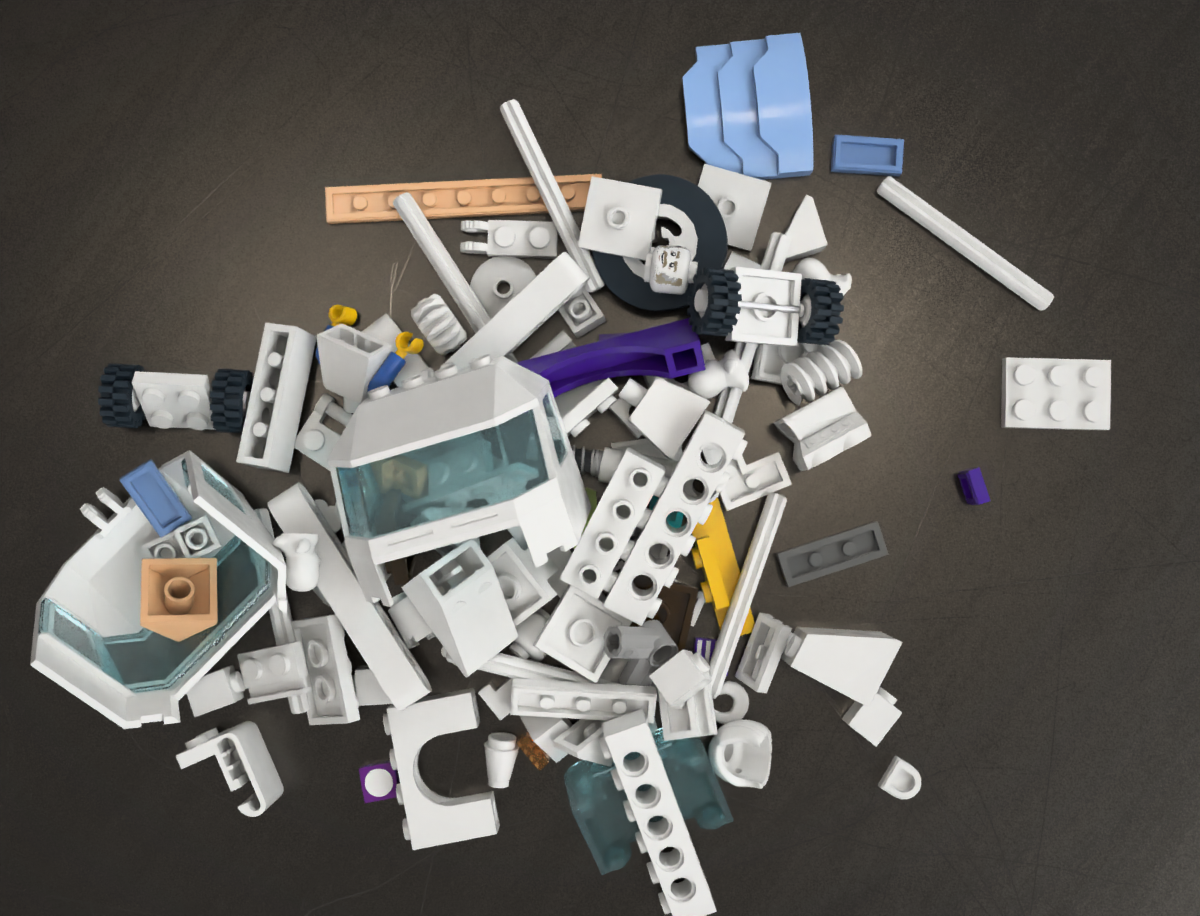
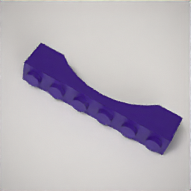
M689 318L517 362L520 366L549 380L554 398L576 387L607 379L608 377L643 375L672 379L706 370L698 334L692 331V325H689L688 321ZM533 409L528 410L512 419L531 415L533 413Z

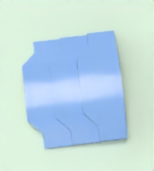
M801 34L765 36V39L695 47L696 63L682 77L688 148L708 165L760 180L811 175L813 172L812 112L808 72Z

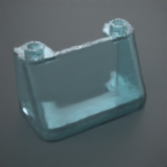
M662 728L651 732L684 821L695 817L697 824L703 829H718L725 824L733 822L734 819L701 738L694 737L664 741ZM630 752L624 758L635 760L640 756V753ZM582 760L572 765L566 771L564 781L572 814L601 874L604 875L621 869L632 856L630 843L636 841L635 832L640 831L637 821L630 823L623 805V801L628 800L624 789L617 790L611 774V770L616 768L614 761L610 767ZM642 784L636 790L647 791L652 785ZM654 816L649 821L658 822L663 816Z

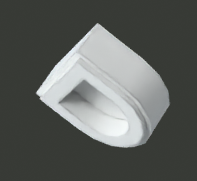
M895 755L878 786L896 798L910 799L920 790L921 776L912 765Z

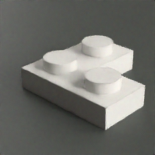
M710 446L702 450L706 464H716L722 457L720 450L716 447ZM779 452L747 465L741 455L738 461L731 459L725 470L730 474V477L719 495L725 510L729 511L771 492L792 485Z

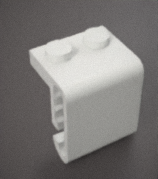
M562 330L530 359L575 348L576 346L572 339ZM609 377L576 387L555 397L567 436L570 434L574 437L578 436L591 424L587 420L597 410L601 414L604 413L617 401L614 395L618 393V387ZM545 403L543 406L545 409L546 417L552 423Z
M245 721L218 733L216 727L196 736V738L185 743L187 749L176 755L181 769L215 755L230 791H234L245 785L248 781H251L255 793L238 806L240 812L246 816L256 817L261 815L283 794L284 787L259 728L252 721Z

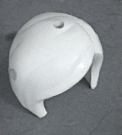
M733 720L722 725L717 730L718 734L714 735L710 741L708 749V759L713 771L722 780L735 786L762 789L770 775L772 758L771 731L762 723L752 720Z

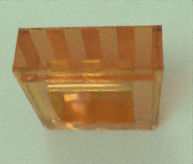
M528 731L519 736L516 744L540 771L549 763L550 756L533 741Z

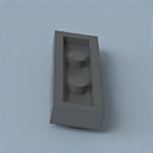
M878 521L776 553L787 587L889 555Z

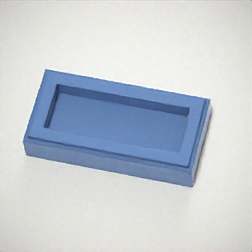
M834 135L831 172L899 177L902 174L904 139Z
M152 459L120 477V482L160 538L192 519L191 514Z

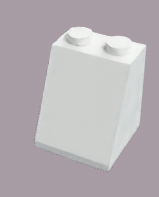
M796 627L794 633L790 632L781 658L792 668L869 708L903 642L876 631Z

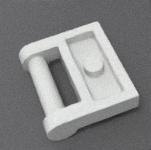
M325 393L318 400L314 411L297 435L294 448L330 471L327 459L341 435L324 425L322 421L326 415H329L346 427L353 414L346 412L342 407L334 403L335 399ZM343 467L347 482L352 483L357 476L355 468Z

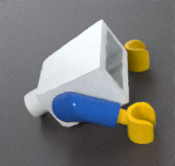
M334 305L329 310V318L332 324L327 325L324 332L317 334L318 346L315 354L321 366L323 385L327 390L343 396V409L348 413H354L358 405L369 397L368 391L384 385L390 386L405 365L406 361L404 358L408 353L412 355L418 354L423 349L424 342L422 339L415 338L408 347V342L413 334L402 332L396 337L397 351L394 353L392 352L393 345L349 327L357 319V311L355 309Z

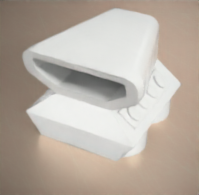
M842 386L774 422V425L781 433L794 442L793 461L800 471L816 467L872 436L867 422L856 411Z

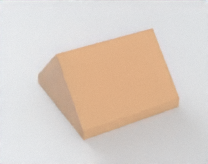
M217 558L142 559L140 626L180 642L217 624Z

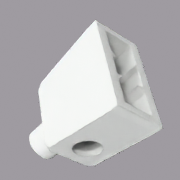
M658 377L649 389H646L630 378L618 395L636 407L628 421L668 459L674 457L710 404V401Z

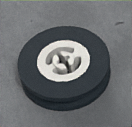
M665 174L643 176L628 182L662 189L657 220H671L682 229V233L679 236H674L668 229L661 227L662 237L669 241V245L666 246L687 248L691 253V261L698 262L697 271L700 268L703 269V267L723 269L728 249L727 231L719 209L704 190L686 179ZM656 229L654 231L652 243L657 242L658 239ZM651 247L650 253H653L655 247ZM592 251L596 268L602 280L623 301L638 308L651 311H671L690 305L687 301L688 296L691 297L692 292L689 288L693 283H688L687 290L681 295L654 292L650 287V282H644L645 265L641 260Z

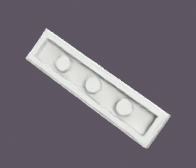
M513 678L510 715L609 721L643 708L647 722L654 723L657 687Z

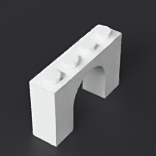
M474 688L422 697L402 711L397 710L391 704L387 708V714L383 715V724L386 735L392 736L394 748L390 749L389 752L390 763L393 770H398L400 783L396 784V795L399 805H404L406 818L402 821L403 833L406 840H411L412 850L497 834L500 823L494 791L458 798L443 797L434 793L425 785L418 769L420 750L428 740L439 735L474 729L479 726L480 716Z

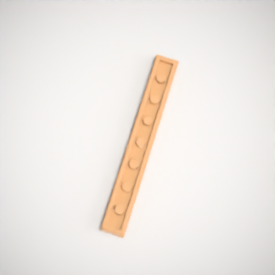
M602 174L554 176L571 212H585L591 176L602 178ZM532 177L325 187L326 222L328 224L401 221L403 219L395 209L393 201L397 196L405 192H409L426 219L549 213Z

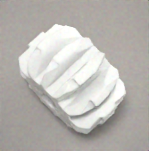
M433 294L428 298L425 297L417 303V306L411 309V317L438 354L445 356L451 351L454 352L467 340V333L441 296Z

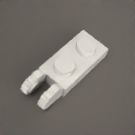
M476 220L461 221V230L464 232L488 233V244L473 241L460 243V252L487 254L488 257L557 258L558 230L554 222L488 220V222Z

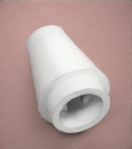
M505 732L491 733L488 735V741L484 743L488 785L494 788H506L509 786L519 746L516 743V736Z

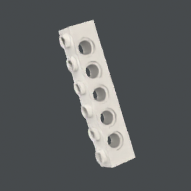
M705 410L666 487L658 498L648 521L641 530L630 555L624 562L613 587L607 594L603 604L604 607L640 626L643 625L646 617L654 618L662 603V600L657 598L662 587L670 588L679 571L678 568L674 567L680 554L685 557L688 555L696 540V537L691 534L697 522L704 525L711 513L713 506L708 503L714 491L721 493L730 477V474L725 470L731 459L738 461L748 442L743 440L745 435L743 429ZM712 446L720 450L722 457L718 463L709 465L702 461L700 454L706 447ZM697 479L701 481L705 487L702 494L699 496L688 495L683 488L688 480ZM679 511L687 517V523L680 528H675L669 525L666 517L671 512ZM656 543L665 544L669 548L670 554L664 559L655 558L650 552L651 546ZM639 575H646L653 581V586L647 590H641L635 586L633 579Z
M643 708L602 723L604 737L599 738L600 746L605 759L613 758L616 768L611 770V774L617 790L624 789L628 800L623 801V805L629 822L637 821L640 831L635 832L640 851L642 854L648 852L651 858V862L646 863L653 884L660 882L663 892L658 893L664 914L672 913V916H706L717 912L711 891ZM630 752L640 753V756L635 760L624 758ZM642 784L652 785L647 791L636 790ZM654 816H663L658 822L649 821ZM666 847H674L671 852H661ZM678 878H686L684 881L680 883L673 882Z

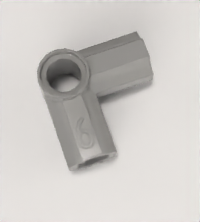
M658 620L646 621L639 627H608L603 636V650L609 658L629 659L618 679L621 685L650 686L652 680L649 676L679 652L677 645Z

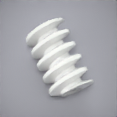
M840 339L820 347L817 351L809 352L805 357L796 358L793 363L784 364L780 373L781 383L786 394L797 406L801 404V396L807 402H811L815 399V393L819 396H824L827 393V387L830 390H835L839 387V382L846 385L851 381V377L859 379L863 375L861 362L851 346Z

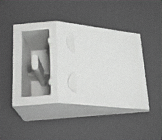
M473 538L465 541L401 587L466 678L519 637L494 567Z

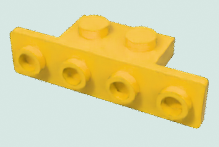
M716 498L713 502L709 503L713 508L704 525L697 522L692 532V536L696 537L694 542L696 547L691 548L690 551L695 568H702L705 582L700 583L706 603L712 602L719 629L721 630L740 576V571L720 502ZM751 608L747 614L741 635L752 633L755 622Z

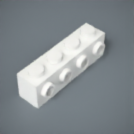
M265 323L236 462L260 469L289 473L317 339L316 336L297 326Z
M630 447L627 448L578 545L575 547L559 578L560 580L596 599L599 598L602 590L610 592L619 573L613 571L619 558L624 561L627 560L635 545V542L630 540L635 528L643 529L652 513V510L648 509L647 505L653 495L658 498L661 496L668 483L669 478L663 476L666 466Z

